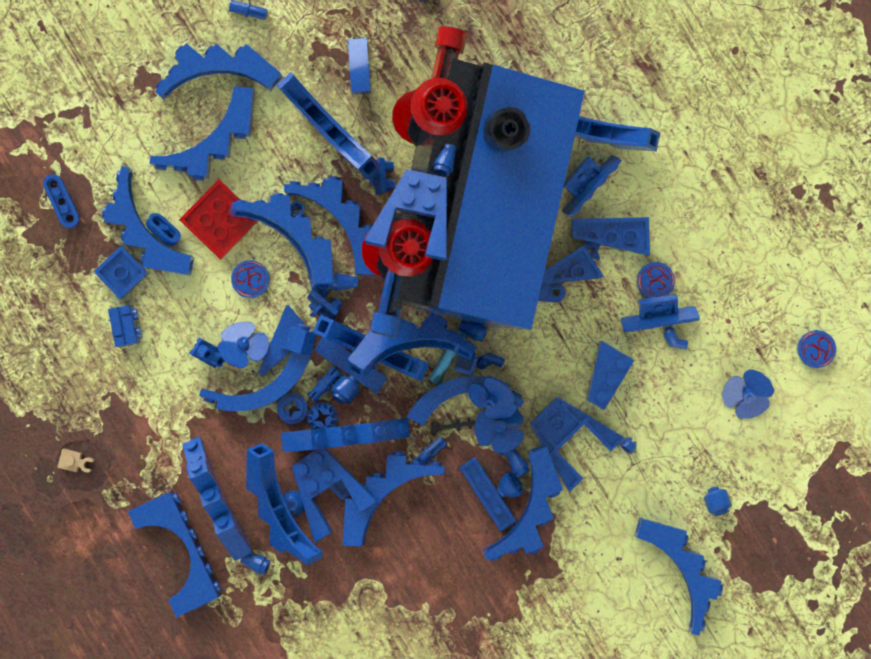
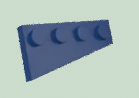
M649 217L572 219V239L650 256Z

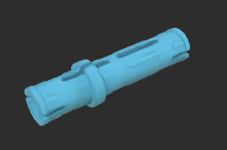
M457 330L456 334L465 340L467 335ZM445 350L428 379L439 385L457 353Z

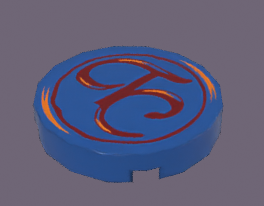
M246 260L239 263L231 275V284L234 290L246 298L261 296L267 290L270 283L266 267L254 260Z
M651 262L643 266L638 272L637 288L646 298L666 296L674 289V273L664 263Z
M809 331L799 339L797 354L802 363L808 367H825L835 357L836 344L831 335L825 331Z

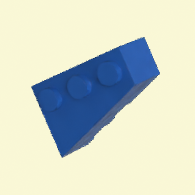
M602 340L599 341L586 400L601 410H605L634 360Z

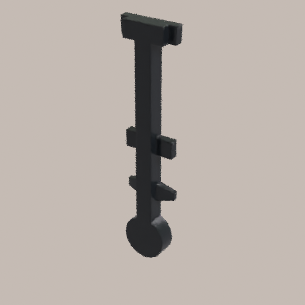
M470 417L467 422L460 423V419H458L456 424L435 427V422L431 423L433 436L437 435V430L457 428V431H461L463 426H468L470 430L472 425H475V421H471Z

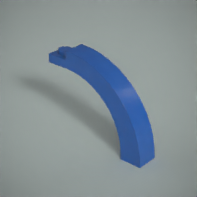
M320 315L313 330V333L355 351L366 336ZM402 351L379 362L419 381H422L429 366V363Z
M292 351L281 374L271 384L257 392L236 396L201 389L199 396L204 397L203 401L214 404L215 401H218L216 409L225 411H247L267 406L279 400L294 388L304 375L312 355L299 354Z
M466 376L441 383L417 401L407 415V418L424 426L429 416L439 405L454 396L468 393L472 383H479L487 390L484 385L486 377ZM502 381L503 383H505V384L510 388V386H511L510 384H508V383ZM512 390L515 395L514 402L518 407H521L524 402L521 399L522 395Z

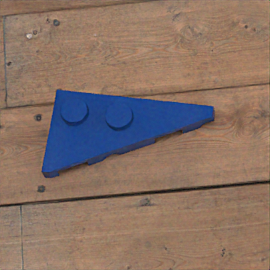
M583 245L547 268L544 272L542 285L600 279L604 276Z
M289 305L284 309L268 348V353L265 355L258 372L261 376L265 375L291 352L285 349L290 326L306 325Z

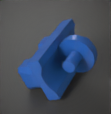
M378 158L376 160L381 167L368 179L369 185L375 186V195H381L395 189L394 179H386V173L394 171V162L387 161L385 158Z
M313 288L307 297L311 302L308 307L313 310L310 314L312 318L316 315L319 317L322 315L334 320L342 306V302L334 298L329 303L325 299L329 294L328 289L315 290Z
M200 337L197 339L194 348L189 352L193 357L214 368L216 366L222 367L225 362L218 352V347Z

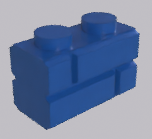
M126 305L108 309L115 347L141 343L140 339L143 338L141 327L137 326L136 320H139L137 308L134 309L133 305Z

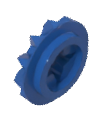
M296 393L284 395L277 404L279 417L289 424L302 421L308 412L305 399ZM295 400V407L300 409V411H294L290 417V410L284 408V406H291Z
M317 403L308 411L307 421L312 429L335 427L337 424V412L328 403ZM319 410L323 415L330 414L325 419L326 426L322 421H315L319 417Z

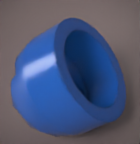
M295 201L290 204L292 217L303 215L304 205L301 202ZM301 209V211L293 213V211Z
M631 437L625 438L620 443L621 448L629 454H632L637 447V442L634 441L632 443L631 440L633 438Z

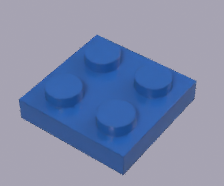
M122 245L94 271L120 300L149 274Z

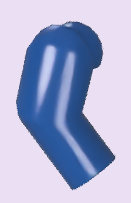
M673 327L665 328L663 336L670 347L686 350L688 341L678 339Z
M487 353L478 358L477 367L482 370L494 364L502 368L505 359L493 353Z

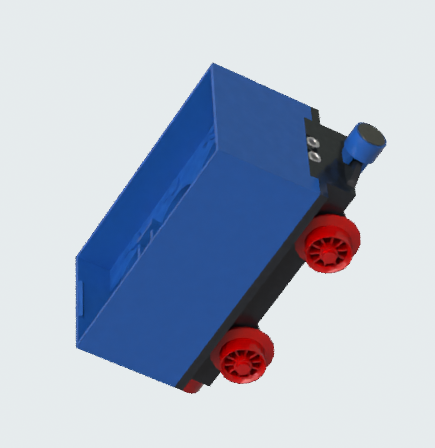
M440 26L438 28L434 46L438 50L431 79L424 81L416 90L404 93L396 101L392 110V123L398 135L415 146L411 170L447 178V261L426 257L425 255L435 218L403 211L396 213L386 248L366 244L364 238L361 251L363 261L372 273L383 277L385 280L378 313L374 312L370 327L372 333L399 338L403 321L402 318H399L401 304L496 328L532 330L585 90L486 62L482 65H476L458 60L459 54L464 52L467 33L451 26ZM507 107L517 108L526 115L525 117L530 123L531 130L528 140L519 148L511 151L500 152L494 150L484 141L483 127L486 119L493 112ZM445 144H451L456 147L453 172H450L449 176L437 174L434 172L433 166Z

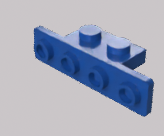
M611 155L599 167L587 156L564 182V188L573 198L563 208L562 212L569 217L576 215L580 211L581 206L592 198L596 189L605 183L606 178L617 170L622 160Z
M676 294L638 300L639 315L621 318V324L624 332H634L699 321L700 316L695 306L678 308V297Z

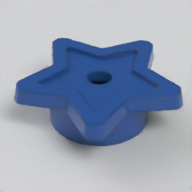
M584 242L587 251L591 250L589 254L592 259L599 260L598 249L601 245Z

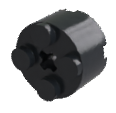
M507 107L493 112L486 119L483 127L484 141L491 148L500 152L517 149L528 140L531 130L530 123L527 121L526 115L517 108Z

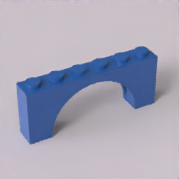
M170 491L128 511V514L135 529L144 526L167 528L177 534L188 549L191 561L188 580L181 591L168 600L177 618L219 598L222 588L220 583L215 581L212 576L214 571L211 564H207L205 561V551L196 541L198 537L194 528L191 529L188 524L190 519L187 512L181 509L180 504L182 502L177 493L174 494V491Z

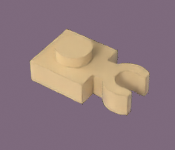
M62 449L57 468L78 472L80 467L84 472H92V469L86 467V462H94L95 460L90 457L81 459L83 453Z

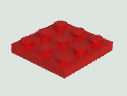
M218 179L179 221L222 260L259 221L230 216L232 202L241 199Z

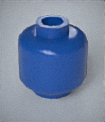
M350 375L349 377H339L331 388L332 397L343 405L351 403L360 392V388L357 385L359 383L358 380Z
M718 486L708 489V494L704 496L708 512L714 514L715 517L730 512L729 509L732 507V503L727 490L719 489Z

